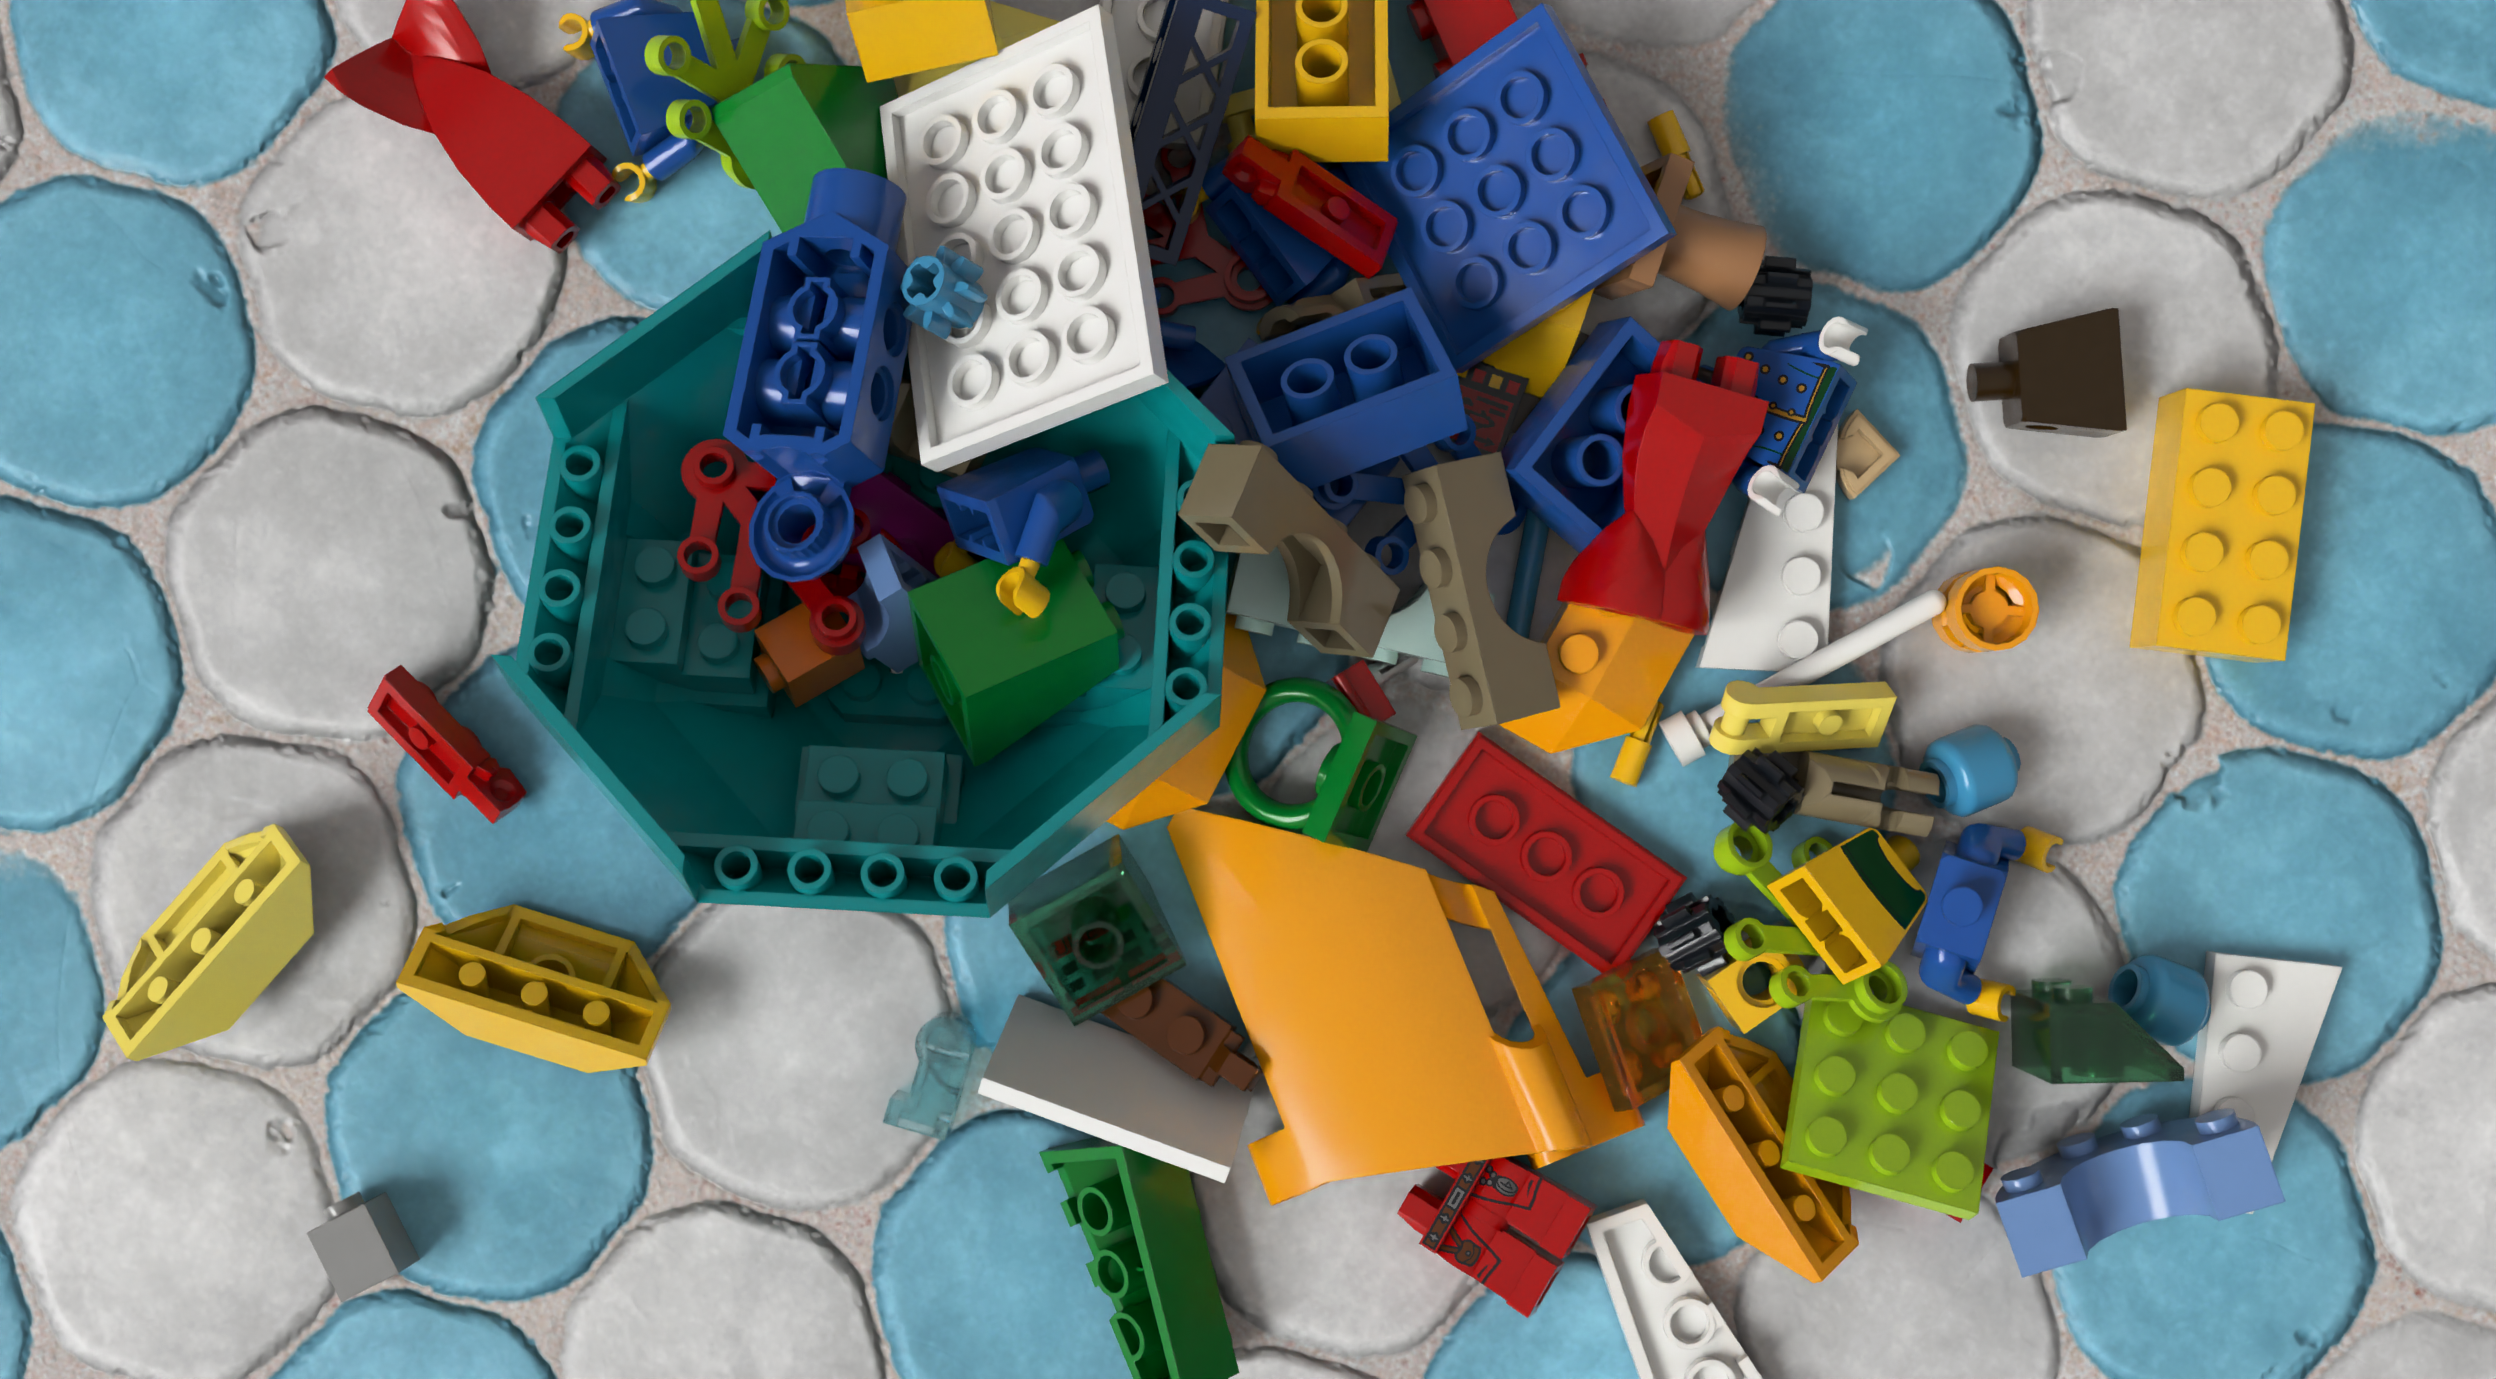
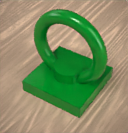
M1290 677L1266 684L1267 691L1225 770L1227 782L1235 798L1248 813L1265 824L1281 829H1303L1302 833L1324 843L1367 852L1417 735L1392 724L1358 713L1354 705L1342 692L1323 681L1308 677ZM1293 702L1308 703L1322 709L1335 722L1341 736V742L1331 748L1319 769L1315 784L1318 796L1311 801L1300 804L1282 803L1266 795L1253 779L1248 760L1250 740L1259 722L1273 709Z

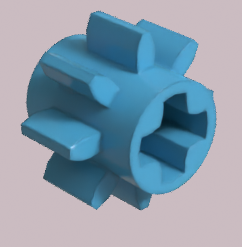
M945 246L939 247L936 257L922 256L919 258L917 256L907 268L899 288L902 290L904 298L910 303L903 313L904 317L942 339L948 338L951 327L957 329L971 328L980 316L984 302L988 298V295L984 294L981 285L976 282L983 274V268Z

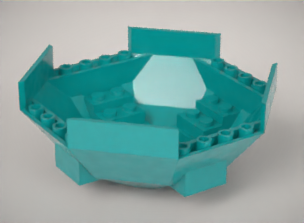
M769 230L535 397L551 431L553 441L516 661L509 655L491 656L515 694L697 903L991 918L1220 727L1229 552L1215 551L1178 516V513L1208 444H1235V435L1167 369L1169 383L987 453L981 467L1036 447L1072 457L1090 449H1095L1100 453L1109 470L1110 484L1088 495L1094 512L1092 522L1062 539L1071 553L1076 550L1082 552L1094 578V587L1092 588L1100 603L1110 601L1113 604L1125 632L1124 639L1118 641L1119 669L989 761L974 767L923 673L919 661L904 669L903 673L894 674L891 673V668L875 657L869 660L862 654L865 669L795 708L784 689L774 694L770 691L753 662L754 658L762 654L754 630L803 603L787 582L771 577L762 569L758 593L762 617L759 624L748 632L737 633L729 630L723 624L719 615V598L731 586L741 527L726 506H724L716 542L722 560L718 574L708 581H693L684 575L677 559V551L680 544L690 537L696 499L688 493L682 480V462L689 450L700 442L710 439L729 441L723 436L762 244L764 241L772 238ZM907 349L902 377L911 380ZM887 453L884 472L886 474L889 471L911 486V492L935 509L940 507L943 509L935 485L950 480L952 477ZM745 454L748 462H755L748 455ZM722 462L710 463L705 467L703 474L711 478L719 477L726 471L727 465ZM697 550L689 556L687 562L692 567H702L710 561L712 554L706 550ZM840 564L830 573L834 575L840 574L843 565ZM861 572V576L865 579L866 574ZM743 600L736 601L729 607L728 615L736 619L744 618L751 612L752 604ZM839 612L846 624H848L849 616Z

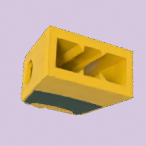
M1871 827L1805 862L1767 885V888L1843 985L1885 965L1927 903L1926 891L1911 874V871L1920 862V853L1915 844L1901 835H1893L1886 841L1878 830Z

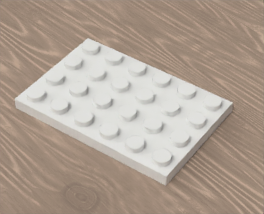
M1099 4L999 50V55L982 58L879 107L887 178L898 185L907 197L896 254L909 267L917 256L919 258L922 256L936 257L939 247L945 246L983 268L984 272L976 282L981 285L984 294L988 295L987 301L984 302L983 310L973 323V326L961 329L951 327V332L947 339H942L912 322L907 349L921 465L935 472H940L1169 383L1113 15Z

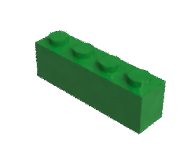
M1098 1137L1048 1148L1039 1152L1047 1173L1057 1170L1069 1199L1060 1204L1069 1226L1072 1227L1080 1223L1093 1254L1094 1260L1086 1263L1095 1287L1099 1286L1113 1302L1117 1313L1111 1317L1109 1322L1133 1379H1228L1238 1374L1239 1369L1233 1349L1232 1336L1228 1329L1217 1285V1277L1212 1265L1201 1221V1213L1196 1202L1189 1170Z

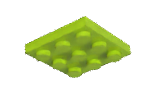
M1809 1000L1805 1002L1780 1168L1970 1220L1979 1214L1999 1031L1902 1005L1898 1014L1891 1019L1875 1023L1858 1016L1848 1002Z

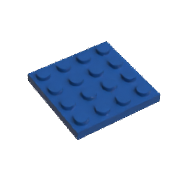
M1545 3L1539 4L1389 112L1388 161L1340 162L1353 188L1397 218L1398 224L1389 246L1388 254L1406 288H1412L1456 373L1465 372L1677 235L1552 6Z

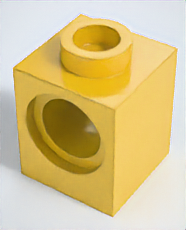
M1749 937L1744 943L1752 948V942ZM1764 952L1749 961H1739L1728 953L1726 956L1729 964L1704 977L1700 973L1696 975L1730 1024L1743 1034H1746L1783 1007L1779 1006L1771 997L1769 985L1759 994L1748 995L1742 983L1744 972L1750 965L1756 962H1765L1770 969L1771 976L1790 965H1800L1805 968L1798 955ZM1787 978L1789 990L1794 995H1797L1794 982Z

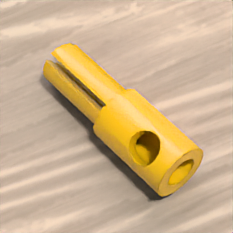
M1673 110L1662 113L1647 122L1662 157L1673 153L1692 161L1689 155L1691 149ZM1693 166L1683 196L1684 200L1697 198L1705 190L1695 166Z
M1657 701L1642 729L1631 732L1629 736L1625 737L1610 778L1626 785L1637 787L1652 745H1650L1664 709V705L1660 701Z

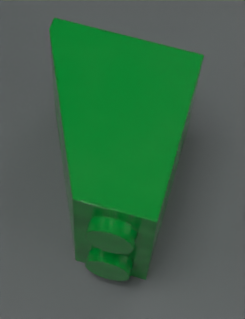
M789 63L711 108L715 124L782 233L804 223L812 179L819 171L830 168H849L870 172L888 179L879 107L898 98L894 77L867 83L862 66Z
M1063 539L1056 541L1048 566H1040L1035 576V579L1050 592V600L1047 607L1036 618H1030L1024 612L1020 616L1015 615L1000 602L996 594L998 580L1008 570L1018 567L1019 562L1007 566L991 559H985L907 592L919 665L974 767L992 759L1119 669L1118 641L1125 637L1121 619L1110 601L1100 603L1092 589L1094 587V578L1082 552L1076 550L1071 553Z

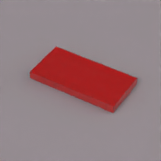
M1479 731L1472 737L1405 833L1411 840L1477 886L1494 891L1501 903L1614 982L1662 915L1666 905L1671 902L1687 879L1682 873Z

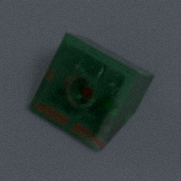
M1119 834L1039 877L1008 903L1010 928L1074 1027L1186 966L1185 957L1150 883Z
M2037 978L2031 980L2032 990H2016V995L2010 996L2013 1067L2050 1084L2184 1081V1067L2117 1003L2094 996L2092 986L2072 985V980Z

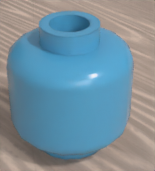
M1974 724L1930 743L1924 754L1923 763H1921L1919 771L1938 774L1940 781L1939 796L1925 795L1934 806L1945 809L1952 815L1967 817L2002 803L2013 796L2018 784V771L2021 762L2016 747L2009 739L2002 737L1989 726Z
M2141 955L2120 967L2109 985L2108 1002L2121 1014L2119 1015L2112 1010L2113 1015L2126 1027L2119 1024L2118 1026L2126 1032H2131L2135 1036L2140 1035L2146 1040L2151 1039L2163 1046H2180L2188 1042L2205 1027L2210 1018L2209 988L2204 977L2191 967L2158 955ZM2114 1004L2120 1007L2130 1018L2122 1014ZM2123 1021L2130 1023L2137 1031L2130 1029ZM2134 1025L2141 1027L2147 1034L2139 1031Z

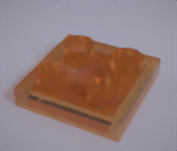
M1653 948L1572 988L1615 1112L1633 1110L1670 1089L1671 1062L1703 1035L1681 971L1675 972L1670 967V963L1666 958L1662 957L1658 948Z

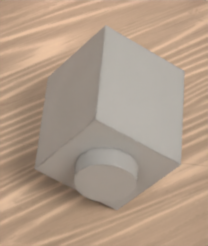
M357 1192L323 1209L328 1221L307 1232L341 1302L400 1273L420 1260L386 1192L366 1202L360 1192Z

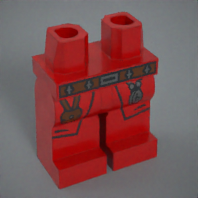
M1512 1156L1437 1166L1436 1168L1455 1179L1445 1199H1442L1422 1185L1415 1184L1409 1191L1397 1214L1414 1230L1423 1235L1419 1242L1420 1245L1434 1254L1437 1253L1448 1263L1479 1281L1505 1299L1506 1304L1529 1318L1537 1312L1565 1263L1562 1259L1570 1255L1598 1205L1537 1170H1533L1530 1166ZM1510 1226L1538 1242L1539 1246L1512 1230Z

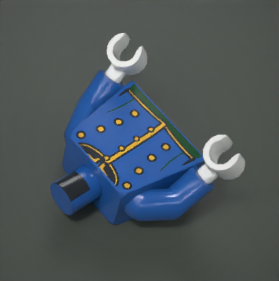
M1844 317L1832 318L1822 330L1769 340L1761 349L1749 346L1743 347L1736 356L1759 363L1755 398L1769 401L1762 432L1747 453L1732 483L1739 492L1749 496L1774 516H1779L1783 511L1776 506L1777 498L1782 491L1792 488L1795 491L1805 493L1857 385L1856 380L1845 368L1833 361L1839 360L1851 366L1858 365L1860 355L1850 351V346L1858 336H1866L1868 329ZM1705 364L1701 365L1697 377L1702 382L1711 384L1714 368Z

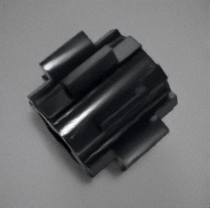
M1765 255V259L1762 260L1758 274L1749 292L1738 305L1739 323L1754 324L1753 334L1779 337H1784L1785 333H1790L1791 328L1802 329V326L1805 327L1812 302L1813 279L1811 278V270L1796 268V258Z
M1756 747L1753 751L1747 750L1738 760L1732 763L1717 785L1719 788L1717 793L1723 797L1722 801L1727 804L1723 812L1746 832L1753 825L1764 834H1767L1769 830L1774 832L1792 816L1805 796L1802 793L1805 789L1798 784L1799 781L1795 778L1799 769L1778 751L1775 750L1767 757Z
M1690 892L1666 905L1668 914L1656 922L1658 927L1654 928V936L1658 941L1659 952L1662 957L1666 958L1670 963V967L1675 972L1682 970L1684 975L1697 968L1701 976L1704 977L1729 964L1726 956L1728 952L1724 945V933L1736 920L1732 912L1728 911L1724 906V902L1719 897L1713 899L1710 894L1697 900L1693 893Z

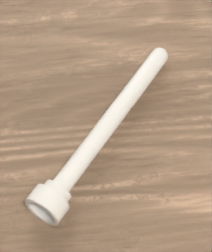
M1929 590L1755 685L1757 687L1809 685L1942 613L1947 605L1946 597L1938 590ZM1721 703L1700 715L1696 710L1687 715L1679 711L1658 722L1683 767L1706 755L1704 748L1711 745L1709 737L1714 722L1718 717H1722L1725 712L1721 707Z

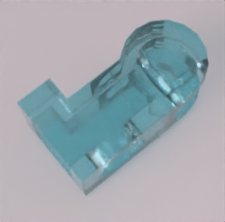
M946 1011L936 1014L921 1027L915 1041V1051L919 1063L910 1093L897 1090L890 1097L883 1123L945 1141L952 1131L976 1047L974 1026L965 1016L957 1012Z

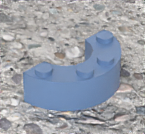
M2231 1108L2210 1111L2198 1117L2160 1122L2157 1114H2144L2122 1122L2120 1124L2121 1131L2097 1139L2095 1134L2090 1132L2069 1136L2057 1143L2058 1153L2029 1167L2019 1168L2004 1174L2001 1177L2003 1186L1995 1197L1996 1206L2022 1278L2086 1260L2088 1251L2099 1241L2118 1231L2144 1222L2183 1215L2210 1216L2221 1221L2286 1202L2259 1126L2248 1119L2237 1117L2235 1110Z

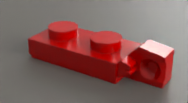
M1248 135L1229 154L1222 174L1244 193H1252L1251 197L1258 205H1262L1265 210L1366 278L1370 279L1382 269L1398 224L1396 217L1296 149L1288 155L1276 149L1271 150Z
M402 665L384 675L367 707V712L453 799L460 795L465 796L492 824L498 822V820L520 805L527 791L509 768L500 767L496 759L490 757L491 755L482 747L480 740L474 732L467 727L461 726L437 701L435 694L426 684L417 681Z

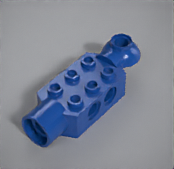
M830 168L816 173L812 179L804 223L763 242L723 431L725 438L776 478L775 485L757 503L750 520L749 547L756 564L767 574L792 583L820 578L839 566L849 552L855 536V511L850 502L851 489L884 472L912 321L903 315L910 303L904 298L902 290L899 289L908 266L896 254L907 197L904 191L895 183L866 171L849 168ZM815 525L813 533L801 542L807 529Z

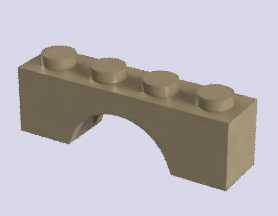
M1250 440L1242 441L1240 444H1208L1178 516L1209 546L1218 552L1269 555L1277 546L1285 562L1289 579L1290 599L1287 621L1320 653L1373 658L1400 591V588L1381 570L1380 562L1372 555L1364 552L1347 534V527L1337 519L1332 518L1313 498L1314 494L1310 488L1293 478L1278 462V456L1271 448Z
M1501 451L1442 463L1403 475L1402 480L1405 489L1404 506L1409 519L1413 523L1420 552V574L1424 583L1428 586L1435 616V638L1439 647L1443 650L1450 680L1449 697L1454 711L1458 714L1461 730L1498 725L1561 708L1546 644L1527 639L1513 631L1496 611L1488 591L1486 566L1490 547L1501 528L1516 516Z

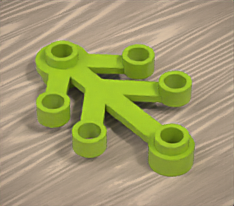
M690 0L711 66L692 56L687 42L683 38L674 35H657L652 37L645 47V62L654 74L673 76L720 103L753 84L770 32L783 29L789 20L790 8L787 0H747L745 4L746 21L735 51L719 1ZM766 2L769 3L771 10L768 21L764 15ZM667 45L672 52V60L669 66L666 65L664 60V51ZM773 54L765 64L764 77L786 64H806V62L797 54ZM677 99L673 101L666 112V125L670 133L680 139L696 140L720 153L721 164L726 174L739 186L755 189L717 125L712 120L708 106L704 102L695 99ZM688 109L693 116V122L689 130L685 124V115Z
M1735 822L1722 829L1716 836L1713 854L1716 863L1728 873L1738 876L1746 875L1794 925V927L1763 925L1762 922L1755 918H1744L1726 929L1724 945L1727 952L1739 961H1749L1764 952L1820 956L1767 888L1769 883L1782 876L1769 862L1773 851V844L1769 833L1764 834L1755 825L1746 832ZM1816 836L1800 843L1793 849L1791 855L1794 869L1811 860L1809 850L1818 856L1833 846L1826 839ZM1735 846L1739 849L1741 856L1738 854ZM1742 931L1749 935L1752 948L1748 947L1742 940ZM1890 961L1882 967L1844 985L1835 974H1810L1807 969L1800 965H1790L1771 976L1769 992L1779 1006L1788 1009L1799 1006L1809 1000L1848 1002L1858 1016L1864 1020L1877 1023L1891 1019L1898 1014L1907 998L1908 985L1903 972ZM1787 978L1794 982L1797 995H1794L1789 990Z

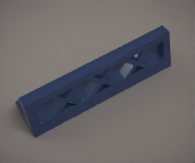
M1167 0L1129 123L1142 210L1163 200L1173 219L1166 247L1147 242L1150 259L1177 266L1256 17V12L1221 0ZM1203 9L1237 20L1229 47L1208 59H1205L1194 37ZM1191 49L1197 65L1184 71ZM1224 61L1218 82H1216L1210 68ZM1202 73L1213 94V98L1208 112L1185 124L1174 101L1180 84ZM1171 113L1178 128L1164 135ZM1203 126L1198 145L1196 146L1190 132ZM1183 137L1193 158L1189 174L1165 187L1154 165L1160 148ZM1151 177L1158 191L1144 198ZM1183 189L1178 208L1176 209L1170 196Z

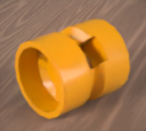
M1997 566L1958 573L1944 581L1938 591L1945 595L1947 605L1942 613L1932 618V624L1940 639L1955 650L1977 653L2011 649L2025 641L2036 627L2039 614L2037 593L2029 580L2015 570Z

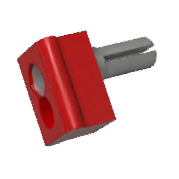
M1398 654V659L1403 657L1404 655ZM1411 656L1383 674L1380 673V670L1389 664L1376 662L1367 666L1362 659L1325 683L1342 692L1354 705L1358 713L1385 721L1395 715L1396 712L1381 687L1388 680L1416 664L1418 658Z

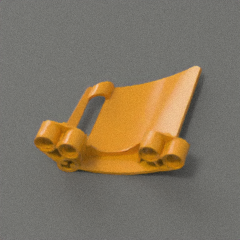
M1194 809L1176 813L1167 826L1169 835L1285 1127L1247 1145L1271 1206L1332 1181L1451 1164L1527 1155L1532 1169L1536 1170L1646 1125L1621 1065L1589 1077L1585 1076L1494 891L1474 884H1464L1439 878L1427 873L1426 869L1372 853L1324 843L1313 837ZM1447 920L1491 931L1534 1033L1532 1039L1524 1042L1511 1041L1499 1036L1492 1030Z

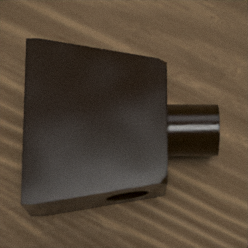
M2118 308L2105 309L2013 332L1999 339V362L1971 363L1968 366L1966 385L1970 401L2002 400L2003 422L2006 428L2093 438L2108 437L2127 430Z

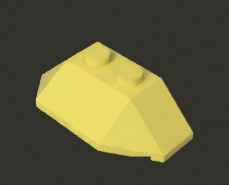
M271 824L264 827L260 832L248 833L225 842L140 938L121 977L117 1000L109 1002L102 1017L126 1058L140 1061L229 1030L314 934L310 864L283 827Z

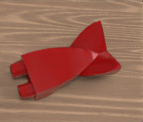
M406 0L392 38L349 58L332 68L324 76L337 90L364 108L404 126L435 134L458 171L499 217L528 240L532 241L535 239L558 254L562 253L572 243L580 231V228L561 211L567 202L578 192L587 202L599 210L606 206L621 189V185L612 176L608 167L604 165L607 158L565 121L539 102L491 74L480 43L454 0Z
M1676 339L1661 341L1652 364L1651 373L1635 375L1628 404L1622 452L1625 514L1604 528L1573 560L1561 581L1557 601L1645 619L1685 634L1708 635L1710 576L1705 530L1747 453L1762 432L1769 401L1755 398L1759 363L1740 357L1719 356L1716 358L1711 384L1696 381L1703 348L1699 345Z

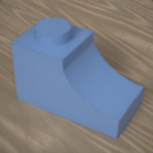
M879 533L857 547L867 573L858 590L847 597L854 600L864 614L866 636L860 645L863 656L869 660L875 657L899 673L918 662L907 592L939 578Z

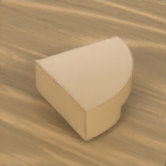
M1858 409L1852 411L1844 420L1838 430L1836 480L1842 492L1849 500L1855 499L1901 456Z

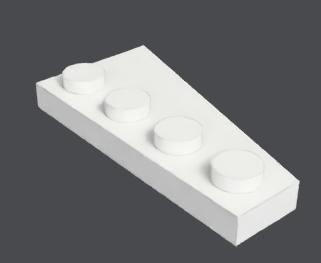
M1838 424L1805 493L1787 488L1777 498L1776 506L1783 510L1779 516H1774L1747 496L1748 500L1739 530H1736L1729 553L1731 557L1721 590L1718 591L1711 613L1712 621L1704 646L1701 647L1695 668L1779 672L1828 645Z
M2206 951L2204 980L2209 988L2211 1014L2207 1024L2198 1032L2189 1118L2198 1117L2218 1109H2234L2237 1117L2248 1119L2259 1126L2272 1162L2343 967L2332 964Z
M1644 1199L1590 1218L1586 1228L1639 1379H1763Z

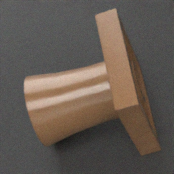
M1669 153L1641 166V169L1677 235L1595 287L1593 294L1609 300H1615L1652 288L1657 274H1660L1700 293L1727 311H1731L1743 301L1758 274L1766 248V229L1761 225L1728 220L1681 205L1695 162Z

